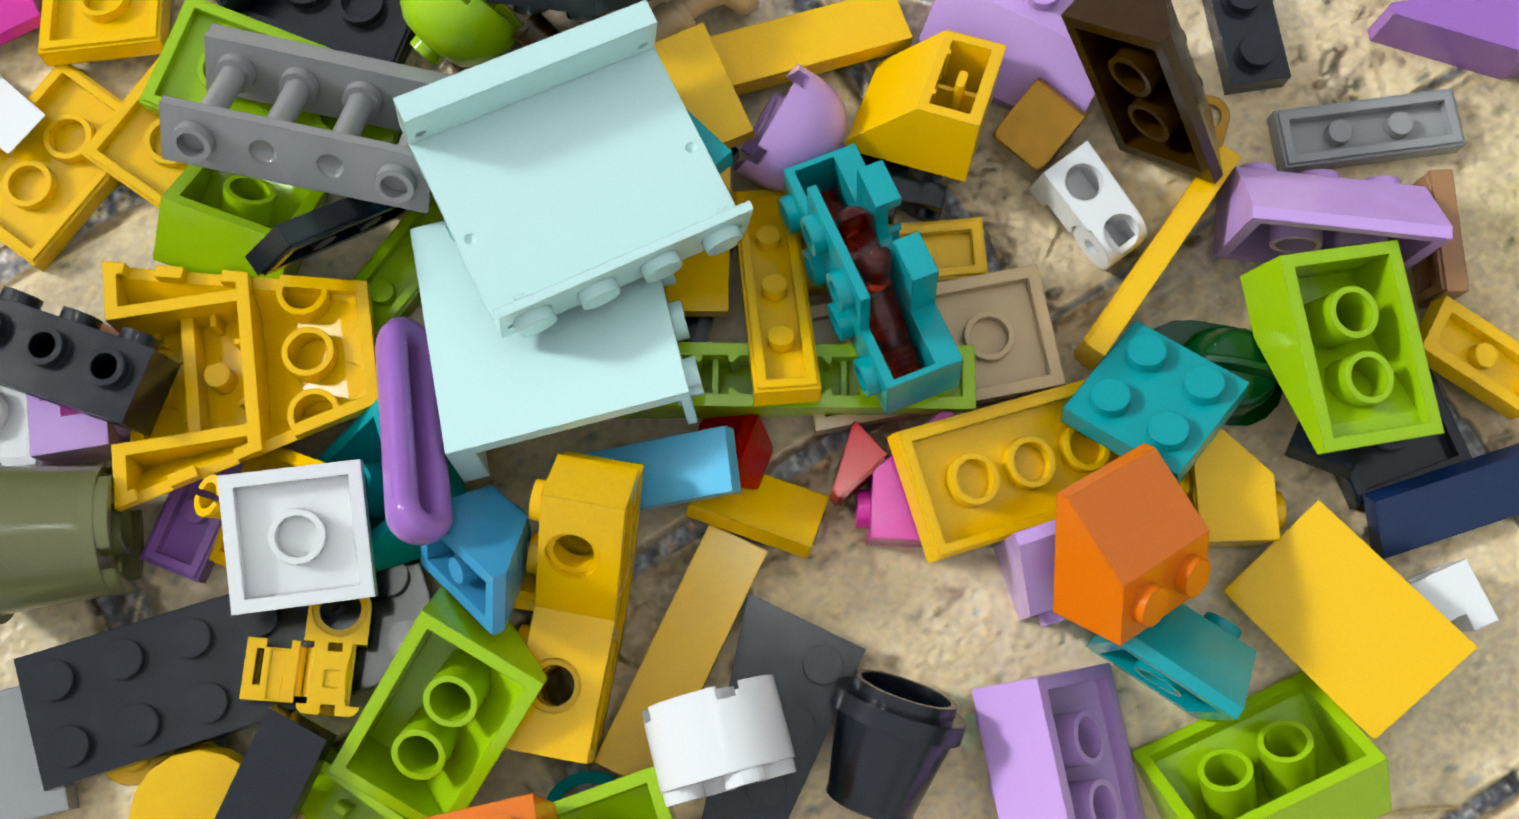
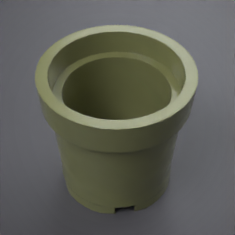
M0 462V624H5L15 613L100 597L134 593L136 589L127 580L140 579L143 571L144 561L139 559L144 549L142 510L130 511L129 508L119 512L114 509L112 463L99 465L3 466Z

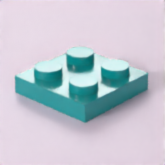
M1135 320L1063 407L1062 422L1119 456L1124 455L1143 443L1156 447L1178 483H1180L1244 400L1250 382Z

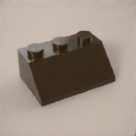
M1074 0L1061 14V17L1119 150L1216 184L1223 176L1213 114L1203 89L1202 78L1197 73L1186 43V34L1180 26L1171 0Z

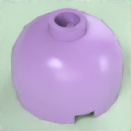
M799 63L785 77L793 82L786 97L776 91L774 92L753 126L754 139L744 143L741 151L751 156L750 160L738 161L734 166L737 173L773 192H785L784 169L845 147V144L841 142L848 123L844 103L836 90Z

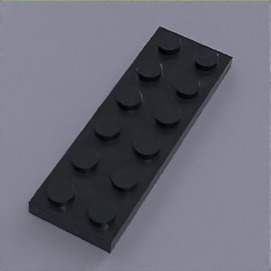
M420 558L376 572L378 596L370 597L372 616L368 648L357 647L351 695L378 686L419 613L431 600V593ZM229 594L13 659L44 791L62 789L260 725L267 708L277 703L298 713L296 703H306L307 697L294 696L293 703L255 700L244 701L240 700L239 696L248 637L268 638L267 647L291 649L292 640L302 641L301 646L314 647V643H306L304 641L309 605L231 616ZM358 599L323 603L320 608L322 621L330 628L337 630L351 627L357 622L361 614V604ZM260 649V650H263V654H262V661H261V668H260V675H259L258 685H259V683H260V676H261V669H262L264 649Z

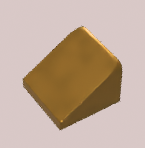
M1039 77L998 125L992 136L1033 170L1040 172L1053 162L1088 115Z

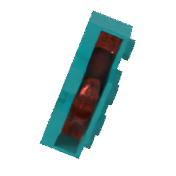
M855 143L784 169L785 196L777 199L782 220L790 234L800 232L807 249L802 250L806 271L815 287L824 284L832 300V303L827 304L830 322L840 341L850 339L858 358L853 360V368L865 396L870 397L876 394L885 415L958 387L963 358L935 304L939 270L919 231L900 238L899 230L902 229L901 224L896 223L888 226V209L901 205L902 198L883 160L865 165Z

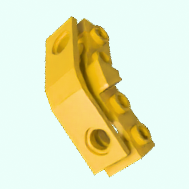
M565 451L564 454H557L547 480L536 479L529 504V519L539 521V531L532 536L527 554L526 575L513 609L533 613L531 625L522 624L518 634L543 670L547 680L508 741L505 749L583 764L595 761L598 741H602L630 599L644 465ZM566 668L574 679V691L571 698L559 706L548 696L547 681L554 671Z

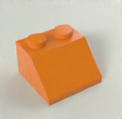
M1143 443L1056 493L1053 612L1119 646H1122L1146 628L1155 626L1162 617L1188 599L1197 597L1206 587L1211 573V564L1207 560L1210 530L1156 447Z

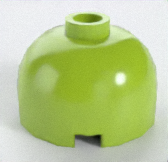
M400 0L403 19L416 34L410 42L411 46L425 59L438 67L445 59L459 67L471 68L502 56L516 42L511 36L523 24L505 4L490 3L487 0Z

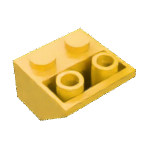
M945 30L878 62L846 139L845 146L855 143L860 154L966 182L993 101L1007 45Z

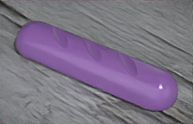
M395 317L391 318L379 330L375 344L385 518L390 531L399 540L407 544L424 546L442 539L452 526L453 509L448 458L444 450L426 329L413 319Z

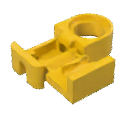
M370 597L358 599L361 604L359 619L351 627L342 630L330 628L322 621L320 616L322 604L309 605L304 641L306 643H314V647L301 646L302 641L292 640L291 649L267 647L268 638L248 637L239 699L244 701L293 703L294 696L307 697L306 703H296L297 710L304 715L343 718L356 716L360 707H350L357 647L368 648L372 616ZM260 649H264L262 669H261V676H260V683H259V685H258L259 675H260V668H261V661H262V654H263V650H260Z

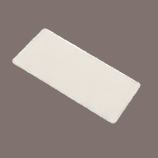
M0 76V148L7 154H10L45 117V114Z

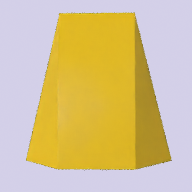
M102 261L105 321L118 333H121L123 327H129L161 340L163 343L159 352L181 364L150 437L130 430L131 442L111 445L115 510L119 512L201 480L210 474H216L360 416L378 399L375 357L376 340L370 285L367 281L282 274L279 279L251 277L248 272L222 270V274L188 272L184 267L156 265V269L130 268L124 262Z

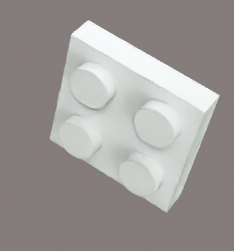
M362 459L217 476L231 616L378 596L364 463Z

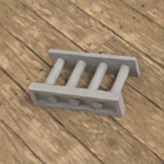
M212 23L204 35L207 93L202 101L198 103L164 95L159 101L162 159L428 214L431 207L432 193L404 134L402 133L398 144L360 137L365 124L402 132L393 98L451 75ZM237 97L273 105L267 117L230 109ZM301 111L338 118L332 131L295 123Z

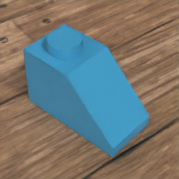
M489 485L452 497L453 521L450 530L439 541L420 546L421 565L493 636L505 631L526 575L527 543L531 539V526L528 516L521 507L514 505L493 485Z

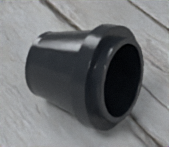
M870 669L855 670L853 677H841L837 680L831 699L832 704L837 708L826 792L840 805L869 818L913 819L916 810L951 748L961 745L967 722L957 713V703L933 688L882 671Z

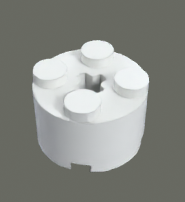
M761 675L737 680L739 689H734V686L718 689L715 686L656 703L647 707L648 710L642 711L657 781L666 807L695 799H702L737 789L740 786L796 772L793 760L795 753L774 675Z

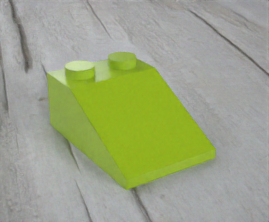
M1398 240L1280 255L1240 276L1253 337L1318 455L1444 433Z

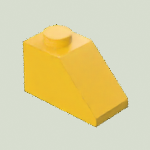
M1221 428L1179 483L1210 530L1208 548L1259 547L1281 540L1280 530L1284 528L1286 522V505L1282 493L1275 489L1274 474Z

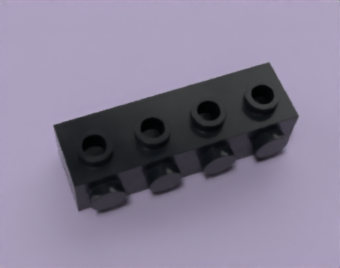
M3 286L0 293V385L150 437L181 364L159 352L163 342L151 335L129 327H123L119 337L101 331L100 328L103 321L63 306L59 316L41 310L44 301L17 289Z

